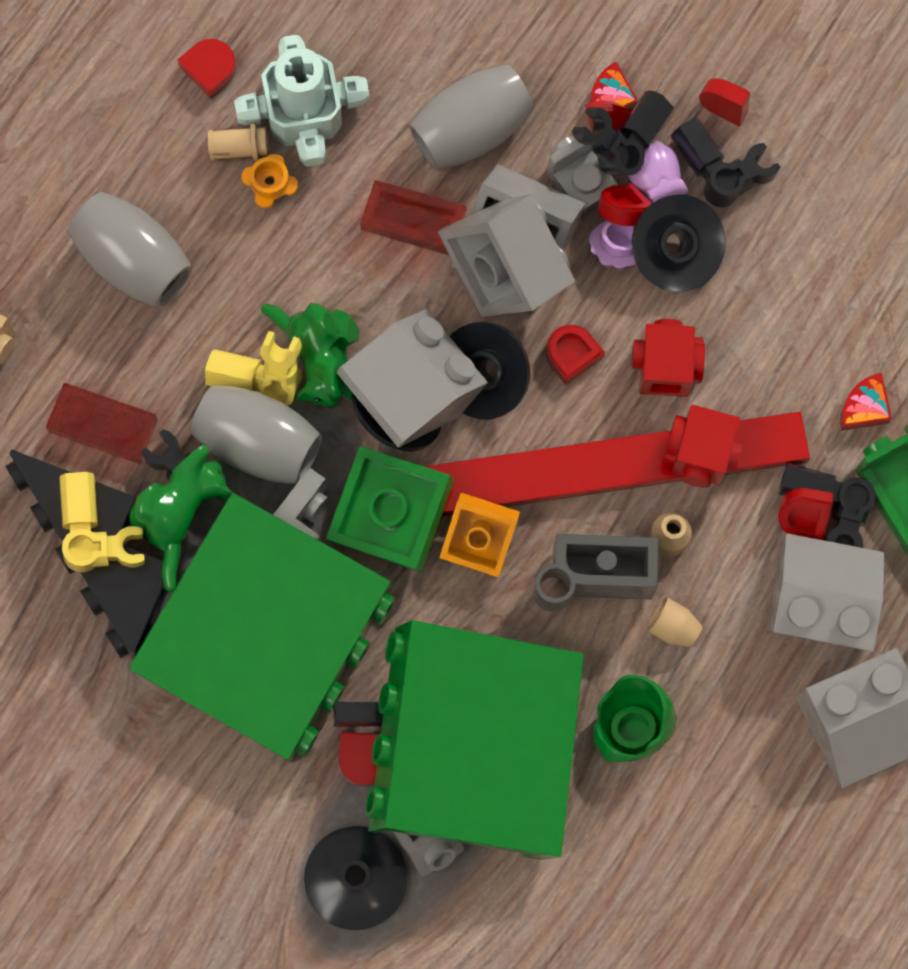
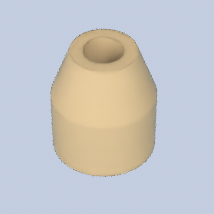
M668 512L660 515L654 521L649 537H657L658 553L670 557L676 556L685 550L690 541L692 530L690 523L684 516L675 512ZM673 523L679 527L680 532L671 534L666 526Z
M665 597L659 604L647 627L648 633L662 641L683 647H692L702 630V625L689 609L668 597Z

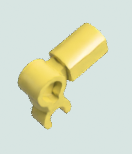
M269 331L260 348V355L265 361L264 365H262V360L214 349L206 364L205 385L212 386L215 384L242 387L263 393L289 406L293 402L303 377L297 363L302 343L299 338L293 337L289 349L280 348L275 343V333Z
M90 472L65 473L61 475L59 479L62 527L70 530L62 544V553L67 566L76 572H87L95 567L109 566L108 561H118L123 566L129 568L144 565V554L131 555L123 548L128 540L143 539L142 528L136 526L125 527L115 536H107L106 532L91 531V528L98 525L95 475Z

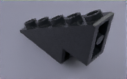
M11 449L9 454L13 462L5 466L20 492L28 487L31 489L38 503L32 505L30 509L44 532L46 533L54 528L63 543L70 530L62 527L59 477L65 473L72 472ZM95 481L98 525L91 528V531L106 532L107 536H115L121 529L131 526L129 516L136 497ZM62 545L55 548L69 574L74 573L75 571L70 569L64 561ZM123 546L128 554H144L145 564L140 567L129 568L123 566L118 561H108L109 566L95 567L91 571L81 572L88 586L80 590L95 617L105 612L114 627L105 634L120 659L130 654L134 660L156 623L169 592L165 590L161 577L163 560Z

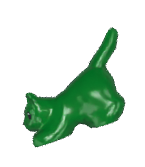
M310 303L304 311L290 317L280 307L264 304L261 307L262 313L286 333L289 344H291L293 337L299 338L302 343V349L298 357L302 360L305 367L307 381L304 388L297 393L296 399L298 401H310L311 404L327 408L336 407L342 395L351 400L352 391L336 373L348 361L346 357L347 347L359 341L358 325L350 315L338 309L330 312L318 303Z
M205 444L193 451L172 471L168 484L153 483L136 498L130 512L131 526L142 528L143 534L149 542L164 551L161 577L164 588L168 592L175 590L181 543L188 532L199 505L213 498L225 501L229 498L228 495L232 493L226 485V478L222 473L221 464L217 461L205 463L209 455V449Z

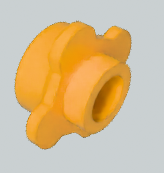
M270 154L257 160L252 167H246L241 175L242 183L245 186H249L256 195V205L264 209L271 208L274 205V201L284 195H294L298 189L297 179L289 176L284 159L278 154ZM267 178H273L274 183L268 185L265 183V180Z

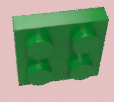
M359 446L326 540L421 573L455 479L449 474Z

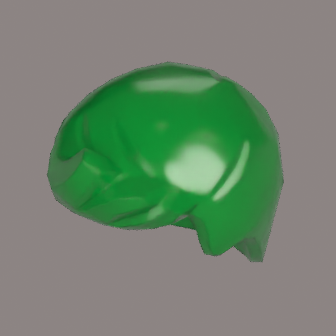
M623 676L598 704V721L594 724L592 739L594 745L601 751L600 755L604 761L632 762L653 755L669 741L676 729L677 716L670 696L658 684L644 676Z

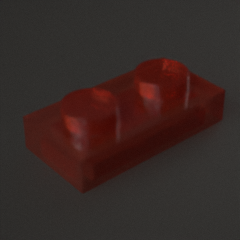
M374 180L360 226L361 230L449 255L438 231L464 219L467 213V206Z
M64 382L47 422L46 429L49 433L140 464L143 458L141 451L145 447L147 448L158 419L154 413Z

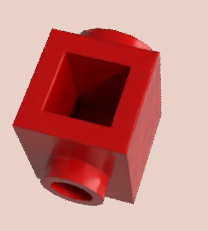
M659 319L654 321L653 324L645 325L641 340L633 339L631 367L632 369H640L639 394L688 397L692 385L702 383L705 343L703 337H695V326H683V323L676 319Z
M691 404L686 417L676 415L664 461L674 463L671 473L681 475V480L692 486L708 488L711 484L719 486L725 473H734L738 464L742 445L734 443V438L740 417Z

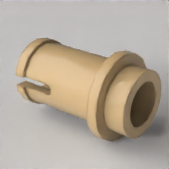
M251 123L250 128L208 130L210 160L253 157L254 162L260 159V156H268L267 128H257L256 123Z

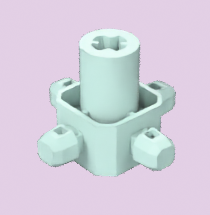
M286 36L280 39L278 60L271 62L261 75L264 95L256 96V92L234 100L237 121L239 124L251 125V123L261 124V120L268 119L271 136L274 140L285 147L296 145L299 159L304 166L320 165L324 163L326 157L324 140L333 139L342 126L341 106L347 105L348 109L364 105L370 100L367 80L361 76L343 77L342 82H336L332 62L307 49L300 36Z

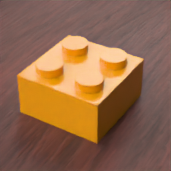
M460 493L439 558L499 577L520 511Z

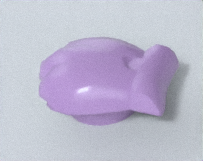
M654 141L648 148L643 149L645 158L642 168L636 174L627 175L634 186L644 193L651 203L665 196L685 195L688 193L684 181L680 178V165L675 151L670 146L664 145L659 141Z
M606 220L591 232L589 237L591 252L594 256L598 257L599 263L603 267L613 266L616 269H623L626 266H633L635 264L632 252V234L635 226H621Z

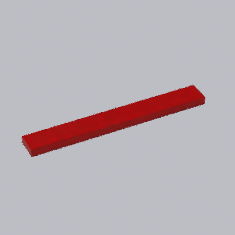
M801 411L739 420L734 443L741 444L742 448L734 473L786 466L787 463L795 465L808 463L810 460ZM671 430L424 466L449 474L455 479L442 516L453 515L460 493L504 507L682 481L681 475L671 473L674 463L664 461Z

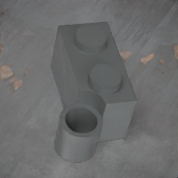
M556 534L553 545V563L543 567L536 576L533 588L535 601L544 610L554 612L567 607L572 597L652 600L658 587V538ZM547 578H559L567 586L568 592L561 598H551L544 594L540 584Z

